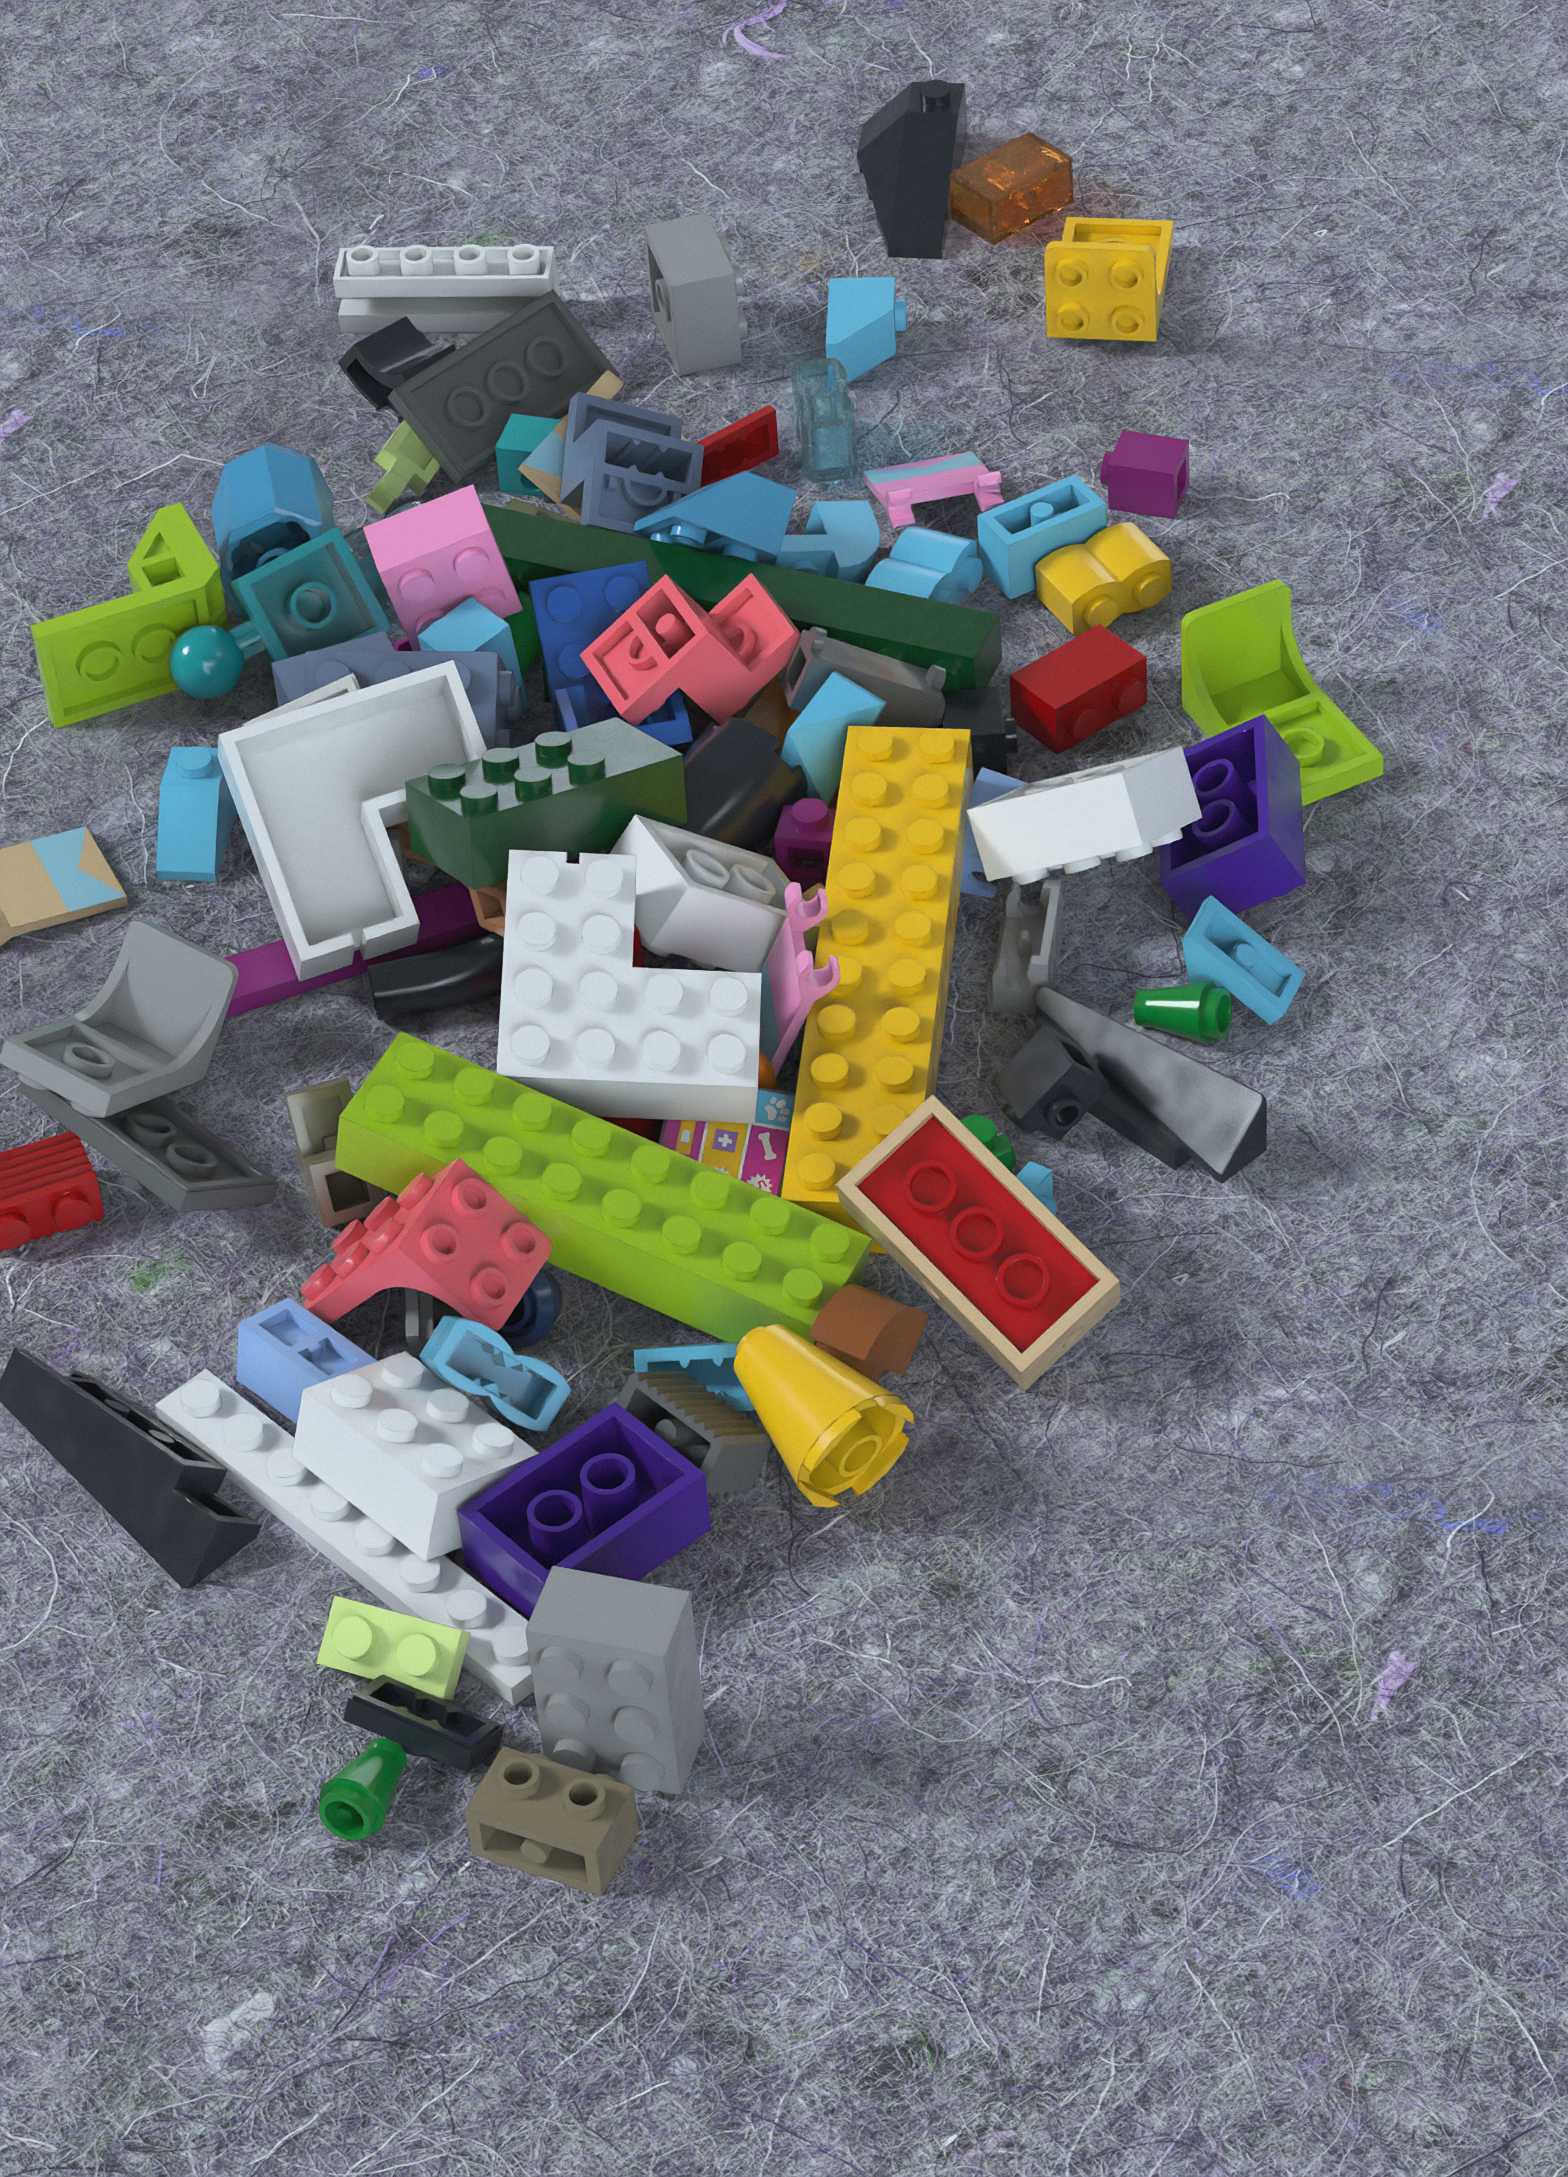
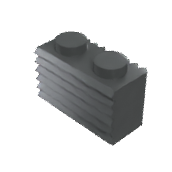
M687 1371L636 1372L630 1374L617 1401L625 1410L705 1473L707 1494L710 1497H713L715 1494L719 1497L723 1494L729 1496L732 1493L736 1496L742 1493L745 1496L752 1489L773 1444L769 1434H763L762 1426L754 1427L752 1419L744 1420L743 1412L735 1413L733 1405L726 1406L724 1398L716 1399L715 1392H707L706 1385H697L696 1378H688Z

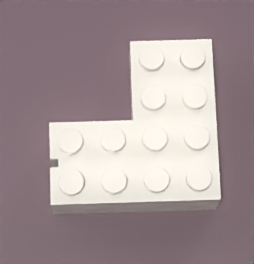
M454 660L219 734L218 759L299 982L352 965L353 954L356 950L360 949L363 960H367L416 944L420 921L385 828L408 821L405 781L428 775V770L437 765H460L480 759L482 754L487 751Z
M509 850L496 1073L597 1117L755 1124L758 1092L762 973L632 967L637 855L580 853L579 864L567 863V852Z

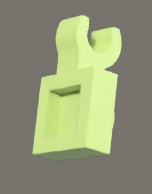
M405 420L396 428L374 459L376 463L387 471L365 501L383 514L406 486L419 495L441 466Z

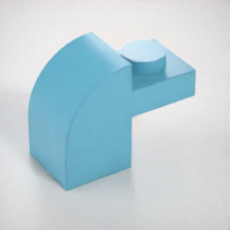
M869 501L814 502L804 535H785L779 556L764 561V564L865 585L880 541L879 527Z

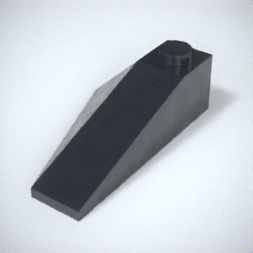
M943 80L912 82L863 124L857 150V164L860 173L864 175L866 191L869 200L873 202L876 211V221L888 257L942 259L967 141L965 83H948Z

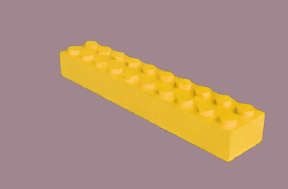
M848 726L825 886L829 908L825 918L820 921L814 970L822 969L828 965L830 956H836L841 977L838 985L833 990L813 1003L806 1018L781 1198L871 1237L872 1243L869 1253L888 1254L841 1206L835 1184L932 1094L934 1096L936 1094L964 864V849L968 826L966 810L970 809L974 782L970 729Z

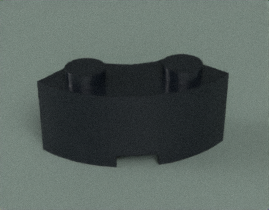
M406 316L355 343L338 361V364L357 390L377 410L388 406L400 414L388 399L391 392L457 349L454 344L445 348L432 344L421 331L415 328ZM399 416L398 423L401 424L404 418Z

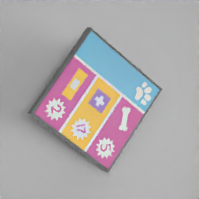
M758 1087L755 1124L663 1120L659 1144L780 1197L796 1094Z

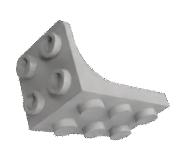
M147 919L133 921L128 926L120 953L109 977L93 1000L84 1009L71 1017L5 1039L0 1054V1064L18 1072L19 1079L26 1085L40 1090H52L71 1100V1106L76 1111L94 1118H105L204 1080L239 978L238 969L230 961Z

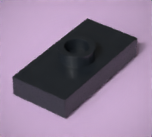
M384 1674L348 1698L343 1720L396 1742L404 1752L410 1755L432 1757L467 1773L499 1749L504 1730L500 1723Z

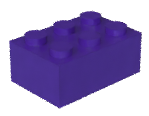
M1265 714L1184 749V756L1202 818L1181 827L1183 838L1160 845L1159 855L1160 884L1187 919L1192 923L1202 903L1210 895L1233 914L1237 915L1274 897L1284 896L1293 889L1306 884L1300 762Z
M616 1401L457 1510L465 1565L529 1620L552 1566L638 1581L711 1529L705 1473Z

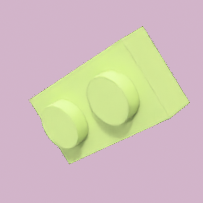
M334 1596L316 1664L370 1679H376L384 1674L438 1698L453 1701L471 1632L344 1597Z

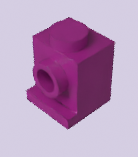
M805 798L797 801L794 805H784L774 835L776 864L791 883H800L802 894L817 883L821 882L824 887L826 886L836 809H828L825 802L816 798ZM800 860L824 862V869L799 867Z

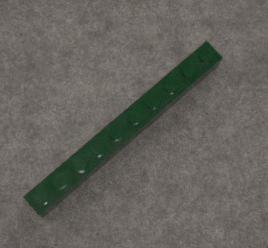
M481 503L507 565L517 595L519 591L530 594L529 581L646 561L651 587L667 574L696 603L709 613L752 573L768 589L800 633L803 630L810 631L815 626L825 629L828 638L928 670L931 665L943 667L946 669V679L941 691L984 688L988 685L1002 661L1000 614Z

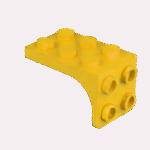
M1066 217L1062 241L1049 242L1044 253L1047 337L1156 342L1174 241V221Z

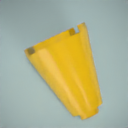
M781 1324L756 1327L740 1340L736 1348L737 1355L733 1365L734 1372L799 1491L815 1507L831 1508L840 1505L834 1495L849 1488L859 1496L870 1489L893 1467L909 1442V1438L902 1431L905 1420L914 1424V1414L901 1398Z

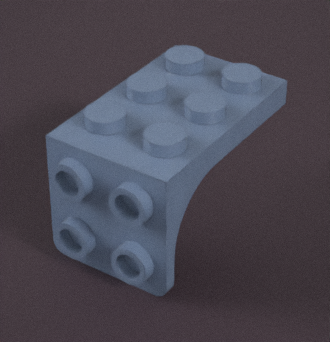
M306 651L304 695L352 673L355 675L360 688L363 689L454 660L487 750L519 747V744H513L511 722L521 721V687L515 686L513 670H506L498 651Z

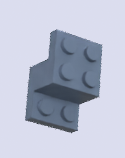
M577 392L570 399L559 503L580 508L581 525L647 538L633 533L637 520L700 489L704 445L681 440L682 418Z

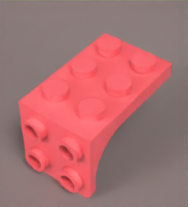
M457 1158L430 1178L424 1172L420 1173L406 1186L397 1201L391 1196L386 1197L370 1213L364 1224L358 1219L352 1221L339 1234L331 1246V1249L337 1253V1256L330 1266L327 1263L323 1264L303 1285L300 1293L307 1299L302 1307L327 1325H330L375 1293L386 1288L405 1287L428 1293L450 1305L465 1319L481 1323L496 1332L503 1327L551 1254L552 1244L542 1231L464 1161Z

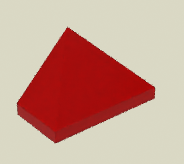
M767 405L696 443L704 445L700 488L745 470L748 471L779 454L775 408Z

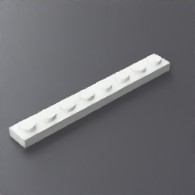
M207 1369L203 1370L155 1404L158 1422L228 1469L225 1475L228 1479L392 1610L471 1632L462 1665L511 1705H517L534 1691L525 1632L529 1621L446 1556L441 1555L429 1561H424L293 1458L292 1452L295 1438Z

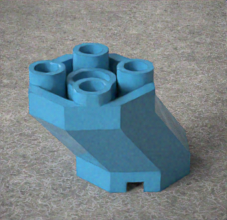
M267 442L226 463L223 467L211 507L221 563L220 576L222 587L237 616L243 620L246 619L227 584L335 527L332 512L335 498L315 459L302 454L299 450L292 447H282Z

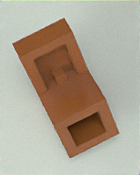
M850 1284L836 1292L826 1303L807 1337L817 1341L816 1346L878 1384L884 1369L903 1376L905 1375L930 1314L859 1284Z

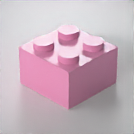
M473 484L363 527L379 575L413 651H421L417 637L419 634L470 597L477 600L501 619L523 610L507 565Z

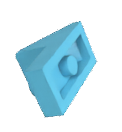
M1212 895L1204 900L1182 940L1189 984L1213 981L1217 988L1223 986L1269 1025H1272L1286 1013L1306 975L1304 971Z

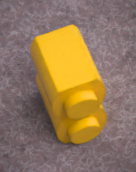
M1133 522L1118 523L1107 527L1091 537L1085 544H1072L1050 553L1035 565L1037 598L1073 635H1081L1098 624L1107 627L1122 613H1133L1152 607L1172 591L1171 560Z

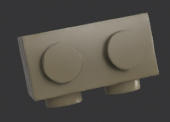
M505 1746L501 1748L465 1808L472 1855L598 1896H603L639 1833L634 1789L632 1786L623 1784L616 1778L606 1774L594 1775L559 1764L543 1754H528Z

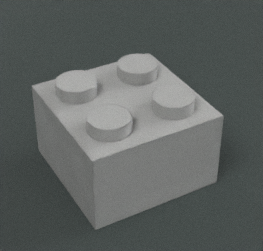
M707 212L644 225L652 316L678 375L683 376L742 363L741 340L748 339V327L742 307H738L737 296L744 295L745 287L739 263H730V250L725 233H716Z

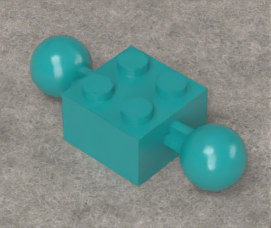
M336 526L232 581L227 586L246 621L228 631L215 625H197L187 629L176 639L171 648L169 668L173 680L186 694L198 699H216L226 695L237 685L243 673L244 662L262 652L272 667L271 663L305 654L306 651H315L385 631L388 633L393 629L374 595L376 591L385 586L377 570L373 555L371 554L357 562L340 529Z

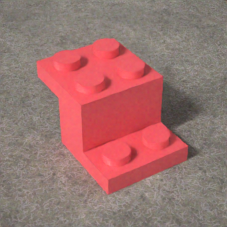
M752 573L709 613L665 574L579 656L619 714L633 727H637L648 715L657 711L678 687L722 726L730 716L732 717L737 711L743 709L752 697L773 677L786 668L801 633L768 589Z

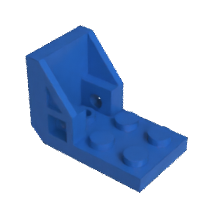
M646 561L529 581L528 587L556 731L569 732L615 717L630 724L619 714L579 655L651 588ZM678 688L657 711L648 715L635 727L680 752L683 756L693 742L689 718Z

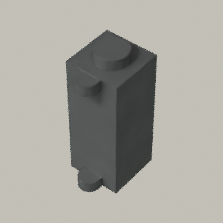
M815 626L810 631H802L780 679L789 708L802 712L832 672L837 671L887 702L874 724L875 727L937 728L945 710V698L941 692L946 679L945 668L931 665L928 670L828 638L825 629Z

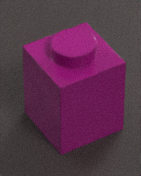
M1123 430L1114 451H1106L1101 465L1100 482L1102 485L1108 486L1109 509L1175 519L1190 485L1189 440Z

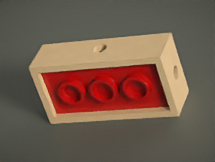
M933 1094L835 1184L841 1206L1024 1391L1121 1301L1119 1279Z

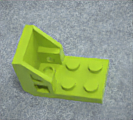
M181 502L158 509L129 559L127 570L130 586L134 593L30 626L48 716L55 729L179 690L180 688L173 680L169 668V655L176 639L184 631L197 625H215L227 631L230 630L219 566Z

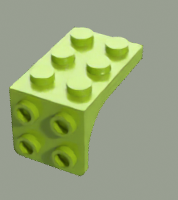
M1276 579L1193 610L1183 617L1181 621L1182 708L1209 738L1265 714L1300 762L1302 806L1383 775L1384 756L1323 692L1309 673L1294 636L1291 619V589L1283 580Z

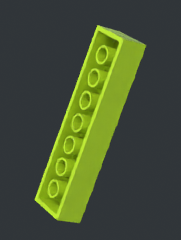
M402 1031L396 1036L339 1116L335 1168L399 1196L406 1186L420 1173L424 1172L430 1178L454 1160L460 1158L550 1239L552 1252L546 1262L728 1343L740 1342L749 1331L756 1327L781 1324L816 1345L817 1341L807 1336L826 1303L843 1287L850 1284H859L861 1286L863 1284L872 1243L871 1237Z

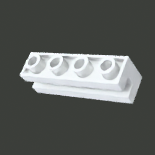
M468 244L461 247L411 245L408 247L374 248L368 245H360L353 248H340L333 277L335 298L342 299L338 313L341 333H376L406 316L415 328L421 332H485L552 289L559 296L554 246H534L531 244H519L514 247H481L475 244Z

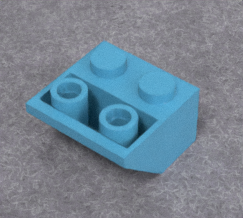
M745 470L702 487L637 520L633 533L651 540L761 563L779 556L797 490Z

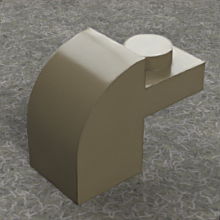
M344 1076L284 1092L283 1096L297 1147L295 1154L308 1197L318 1221L324 1228H328L355 1219L368 1217L375 1207L384 1200L382 1188L334 1167L339 1116L353 1098L349 1080Z

